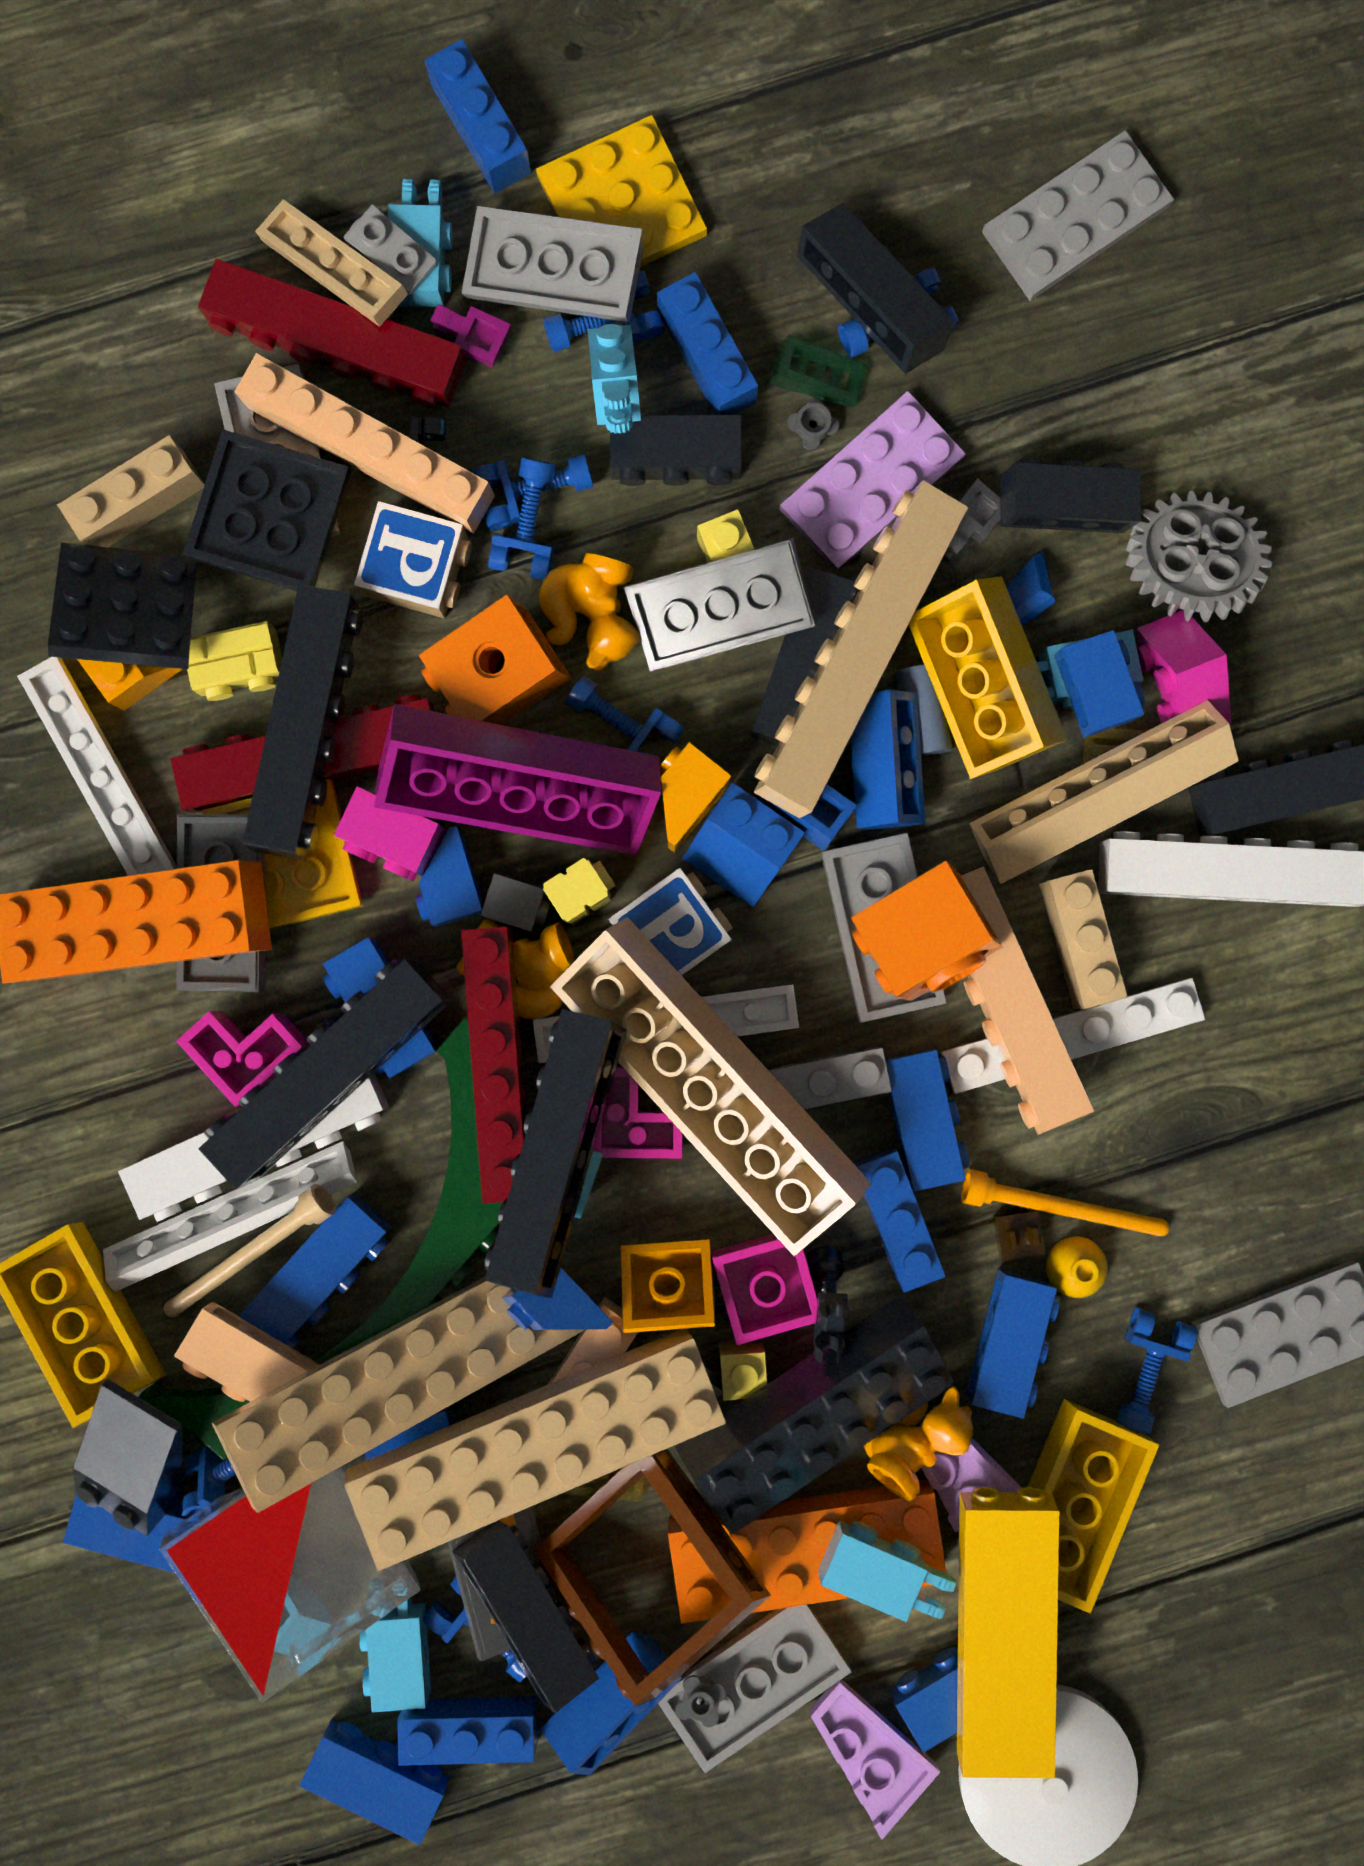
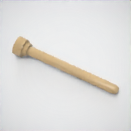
M318 1184L308 1188L299 1195L298 1202L294 1206L295 1210L167 1301L164 1305V1313L168 1317L178 1316L304 1224L312 1225L313 1223L321 1224L336 1212V1206L331 1195Z

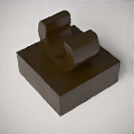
M1032 1209L993 1215L999 1257L1002 1261L1046 1254L1038 1210Z

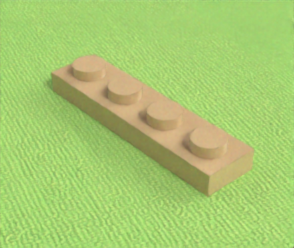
M284 199L255 231L265 244L379 327L408 295L400 282Z

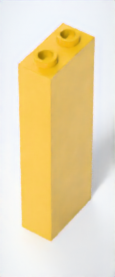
M978 1487L973 1489L972 1492H960L957 1756L962 1777L1055 1778L1059 1509L1052 1494L1046 1493L1039 1488L1025 1487L1019 1489L1018 1492H999L997 1489L990 1487Z

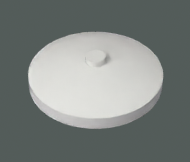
M1056 1684L1055 1778L962 1777L960 1764L958 1768L960 1792L966 1811L975 1829L992 1849L1010 1861L1022 1866H1078L1094 1859L1108 1849L1123 1832L1132 1815L1137 1798L1138 1771L1136 1759L1130 1742L1118 1721L1093 1697L1063 1685Z

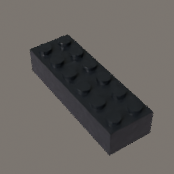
M394 959L375 976L379 983L372 990L365 993L360 990L341 1007L345 1014L338 1021H334L331 1024L327 1021L319 1026L307 1038L311 1045L304 1052L302 1051L297 1055L291 1053L272 1070L277 1076L264 1086L260 1084L254 1086L238 1101L243 1107L241 1110L235 1112L230 1117L222 1116L204 1132L208 1140L198 1148L199 1151L235 1190L261 1178L453 1001L448 993L418 961L404 959L397 962Z
M900 1296L843 1333L845 1347L843 1359L840 1363L837 1364L836 1362L837 1352L834 1349L823 1348L822 1363H819L813 1354L725 1412L723 1417L726 1424L675 1446L694 1482L731 1536L955 1384L924 1325Z

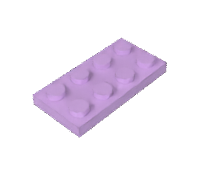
M907 391L780 505L779 510L828 564L838 572L874 540L886 526H889L896 520L897 515L892 513V510L905 489L912 492L923 480L934 486L961 462L966 454Z

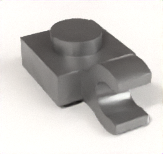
M976 479L958 500L967 506L968 509L943 555L948 560L963 548L970 537L978 543L985 540L1001 519L1000 497L979 479Z

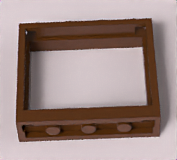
M668 1449L623 1467L534 1549V1552L541 1561V1567L549 1580L557 1585L566 1599L565 1605L567 1610L576 1620L581 1622L591 1638L590 1643L594 1652L607 1662L616 1676V1684L626 1698L633 1702L634 1706L656 1698L771 1596ZM644 1475L731 1599V1602L650 1674L566 1549L575 1538Z

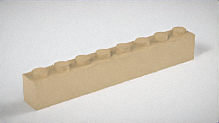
M924 480L912 492L907 489L903 491L892 510V513L897 515L892 528L886 526L874 544L873 550L878 552L873 564L867 563L854 583V587L859 589L852 603L846 601L835 619L834 624L839 626V629L833 641L827 638L816 655L814 662L820 664L813 679L809 676L806 677L795 696V700L800 702L794 716L787 715L775 734V738L780 741L773 756L769 753L765 755L756 770L755 777L760 781L754 791L755 794L799 819L813 811L968 509L967 506Z

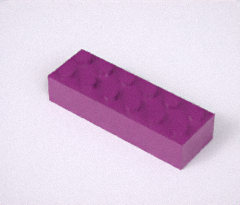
M394 704L378 768L374 807L637 856L661 794L659 756Z

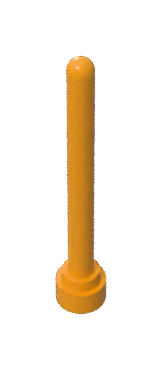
M968 1169L965 1175L966 1180L963 1181L961 1200L964 1204L981 1207L983 1203L991 1204L992 1201L1156 1236H1165L1170 1231V1225L1164 1219L997 1184L994 1178L988 1177V1173Z

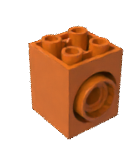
M505 595L419 655L426 666L421 670L425 680L435 692L441 690L449 702V705L445 707L448 715L498 725L506 724L572 679L527 607L509 595ZM502 657H504V666L497 673V663Z
M944 861L851 917L857 928L851 934L864 955L870 954L880 967L874 971V974L886 994L892 993L895 997L909 1001L914 1000L929 990L937 992L957 983L986 963L985 957L1003 948L960 873L947 861Z

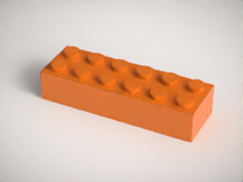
M236 860L0 894V968L2 984L39 981L272 950L262 863L260 861Z
M919 1480L920 1493L910 1502L899 1497L885 1486L782 1501L732 1536L716 1512H713L771 1594L752 1613L849 1598L822 1586L818 1575L819 1566L838 1521L850 1526L853 1521L864 1523L878 1532V1538L892 1544L895 1539L908 1542L920 1550L919 1555L922 1556L925 1564L946 1573L935 1495L928 1480ZM669 1518L668 1538L681 1624L712 1619L731 1602V1599L675 1518ZM923 1581V1584H922L921 1587L933 1586V1585L928 1584V1583H926V1582Z

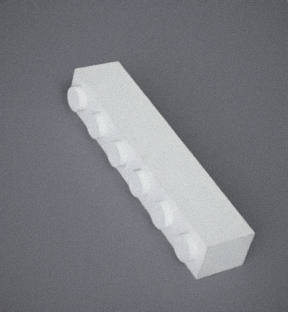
M1113 832V839L1110 838L1100 842L1099 894L1360 907L1364 906V851H1358V844L1331 843L1330 850L1314 849V841L1303 840L1287 841V847H1271V839L1246 838L1244 839V845H1228L1227 837L1201 836L1200 843L1184 842V835L1157 834V841L1140 840L1139 832Z
M375 1073L276 1163L277 1167L302 1157L299 1148L315 1142L317 1149H320L342 1139L339 1130L355 1124L357 1130L360 1131L382 1121L379 1112L390 1108ZM204 1133L118 1171L139 1220L154 1215L158 1222L181 1212L179 1203L194 1196L198 1204L222 1193L219 1185L227 1180L198 1149L208 1140Z

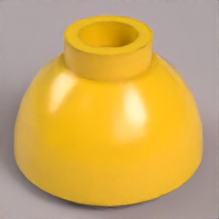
M1074 1236L1059 1241L1051 1249L1047 1257L1046 1272L1050 1283L1057 1288L1058 1292L1073 1298H1084L1093 1295L1103 1286L1108 1274V1263L1105 1254L1096 1243L1084 1237Z

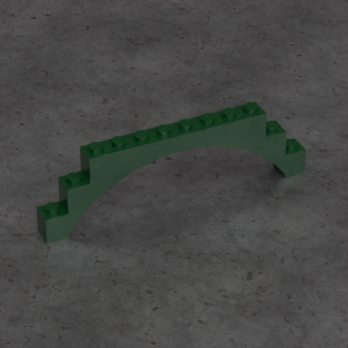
M468 1018L463 1019L436 1051L445 1059L451 1099V1139L448 1167L442 1193L427 1236L409 1269L385 1302L363 1324L335 1345L310 1358L319 1365L442 1300L438 1293L448 1282L456 1287L473 1267L467 1262V1259L478 1248L485 1253L497 1238L499 1230L495 1227L499 1223L498 1214L503 1202L482 1204ZM157 1381L138 1396L182 1424V1443L192 1432L223 1460L227 1458V1454L215 1432L212 1422L250 1402L247 1399L244 1402L232 1399L221 1390V1387L165 1389Z

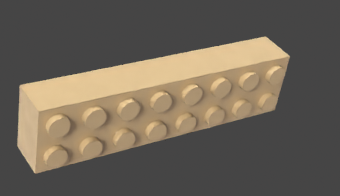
M628 917L607 928L550 986L571 1011L612 1020L627 1030L618 1063L793 1256L856 1205L872 1183Z
M485 1277L219 1418L212 1422V1425L251 1507L259 1513L584 1330H533L530 1326L524 1330L506 1311L510 1305L502 1297L511 1288L484 1281Z
M685 1328L347 1468L344 1486L378 1571H381L726 1424L694 1338Z

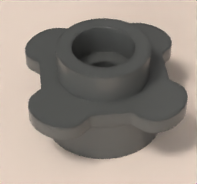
M813 398L798 413H793L789 416L787 426L790 431L797 432L803 440L802 445L805 449L816 450L821 440L828 435L833 436L837 433L839 422L836 418L831 417L829 410L820 399ZM815 421L817 427L811 428L809 423Z
M696 1675L686 1677L683 1681L682 1700L676 1704L677 1716L681 1720L691 1718L701 1721L702 1725L707 1728L715 1726L719 1720L717 1713L719 1703L726 1697L724 1686L721 1683H713L707 1678ZM698 1698H703L705 1703L699 1705L696 1701Z

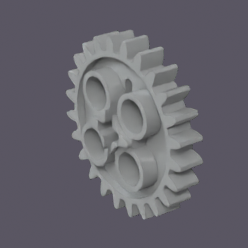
M1189 491L1184 502L1175 493L1171 495L1168 505L1158 499L1152 511L1148 509L1143 511L1141 522L1133 527L1130 534V539L1126 546V551L1130 552L1126 566L1134 567L1130 579L1131 581H1143L1139 591L1140 595L1151 592L1155 594L1152 603L1153 607L1163 602L1168 603L1169 616L1173 615L1178 608L1184 610L1185 621H1189L1194 612H1199L1204 622L1209 621L1213 611L1222 620L1226 619L1230 609L1239 614L1242 612L1246 602L1252 604L1259 591H1262L1268 579L1267 574L1272 566V562L1267 559L1272 546L1262 544L1267 532L1253 531L1258 519L1256 517L1246 520L1241 518L1244 506L1237 507L1233 511L1228 509L1229 498L1227 497L1221 500L1219 504L1213 503V497L1210 492H1207L1203 501H1198L1193 491Z

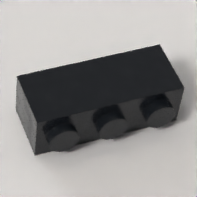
M741 415L641 416V421H634L630 431L621 434L610 432L612 480H620V484L626 486H640L645 484L646 480H663L664 484L671 486L685 485L689 483V480L705 479L706 483L710 485L730 484L732 479H740Z
M1039 458L1019 459L1000 475L1001 527L1124 533L1141 522L1140 470L1124 469V465L1121 463H1105L1098 467L1083 466V462L1078 460H1066L1054 465L1042 464V460Z

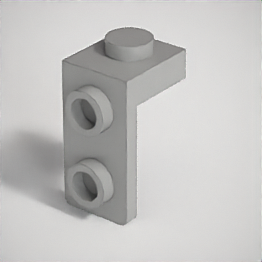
M373 204L353 223L350 230L343 236L349 247L400 282L408 295L413 294L437 267L436 259Z

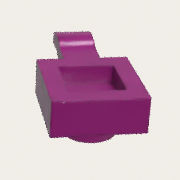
M437 305L431 318V322L434 323L433 330L447 337H456L454 343L462 346L465 356L493 369L511 332V324L472 306L467 316L463 317L442 305Z

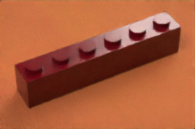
M219 259L214 261L198 304L199 310L208 321V326L220 334L232 337L235 332L247 336L252 344L268 351H273L274 347L289 351V355L301 363L314 365L315 361L330 366L329 369L333 373L343 378L353 380L355 375L370 380V384L380 391L394 394L396 390L411 395V399L414 402L428 408H435L436 404L446 408L450 407L466 363L461 345L388 319L379 327L351 306Z
M408 695L394 700L397 705L435 712L434 706L429 699H421L420 695ZM378 705L361 706L352 710L353 716L335 721L332 737L336 738V752L333 762L331 764L326 763L323 780L331 779L337 781L378 771L393 706L378 709ZM249 734L237 735L225 739V746L209 749L207 744L194 745L182 749V756L170 758L181 809L196 814L203 812L204 809L252 798L266 736L252 739Z
M511 927L461 930L482 1204L503 1202L508 1198L513 1182L511 1177L512 1164L515 1157L521 1153L526 1136L524 1133L526 1106Z

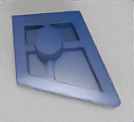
M1038 551L1006 587L1022 626L1030 620L1039 618L1042 611L1056 602L1046 557L1042 551Z

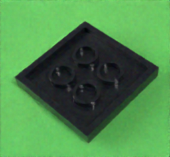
M222 429L183 555L191 560L297 591L298 585L315 587L350 478L351 471L349 467Z
M61 542L48 638V657L189 669L197 561L177 554Z

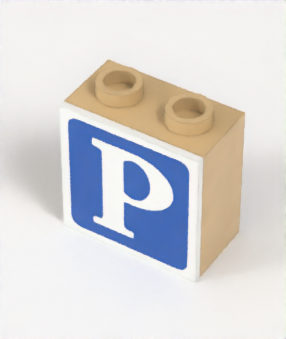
M378 501L354 586L362 596L445 619L448 607L454 608L457 603L460 583L455 581L459 567H466L468 564L472 542L467 540L468 535L462 524Z
M681 868L608 919L614 925L628 917L681 976L732 940L727 932L733 929L727 918L718 907L713 911L709 909L701 898L707 894V891L693 872L686 876Z

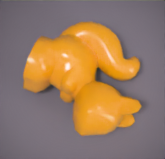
M586 553L582 563H569L558 566L550 571L543 580L539 594L541 610L545 617L554 625L553 629L546 632L548 642L560 646L567 644L575 634L577 627L576 612H579L591 621L586 635V643L589 649L586 661L588 667L593 668L595 671H601L607 667L609 662L625 658L641 641L640 633L631 623L616 615L621 610V602L617 599V587L624 586L630 582L635 569L629 564L612 558Z
M484 919L477 929L500 926L492 920ZM560 922L546 927L540 935V940L530 941L529 938H522L513 943L515 977L518 980L516 990L519 1017L532 1020L545 1018L554 1014L563 1003L550 986L575 962L568 935ZM463 958L457 964L456 971L461 975H465Z
M955 1386L948 1388L941 1404L926 1415L922 1427L915 1426L924 1418L928 1402L864 1445L867 1455L871 1458L867 1467L872 1475L890 1491L909 1502L920 1493L919 1480L915 1473L923 1466L931 1468L937 1460L934 1454L935 1451L954 1456L965 1455L969 1451L974 1430L971 1421L972 1410L968 1406L959 1407V1391Z

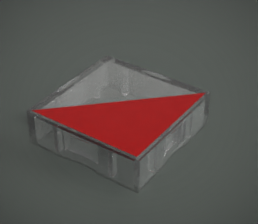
M345 1465L259 1513L251 1507L241 1487L229 1494L220 1496L163 1535L160 1551L261 1703L268 1700L421 1590L418 1577L407 1560L381 1571L377 1570L344 1486L347 1469Z

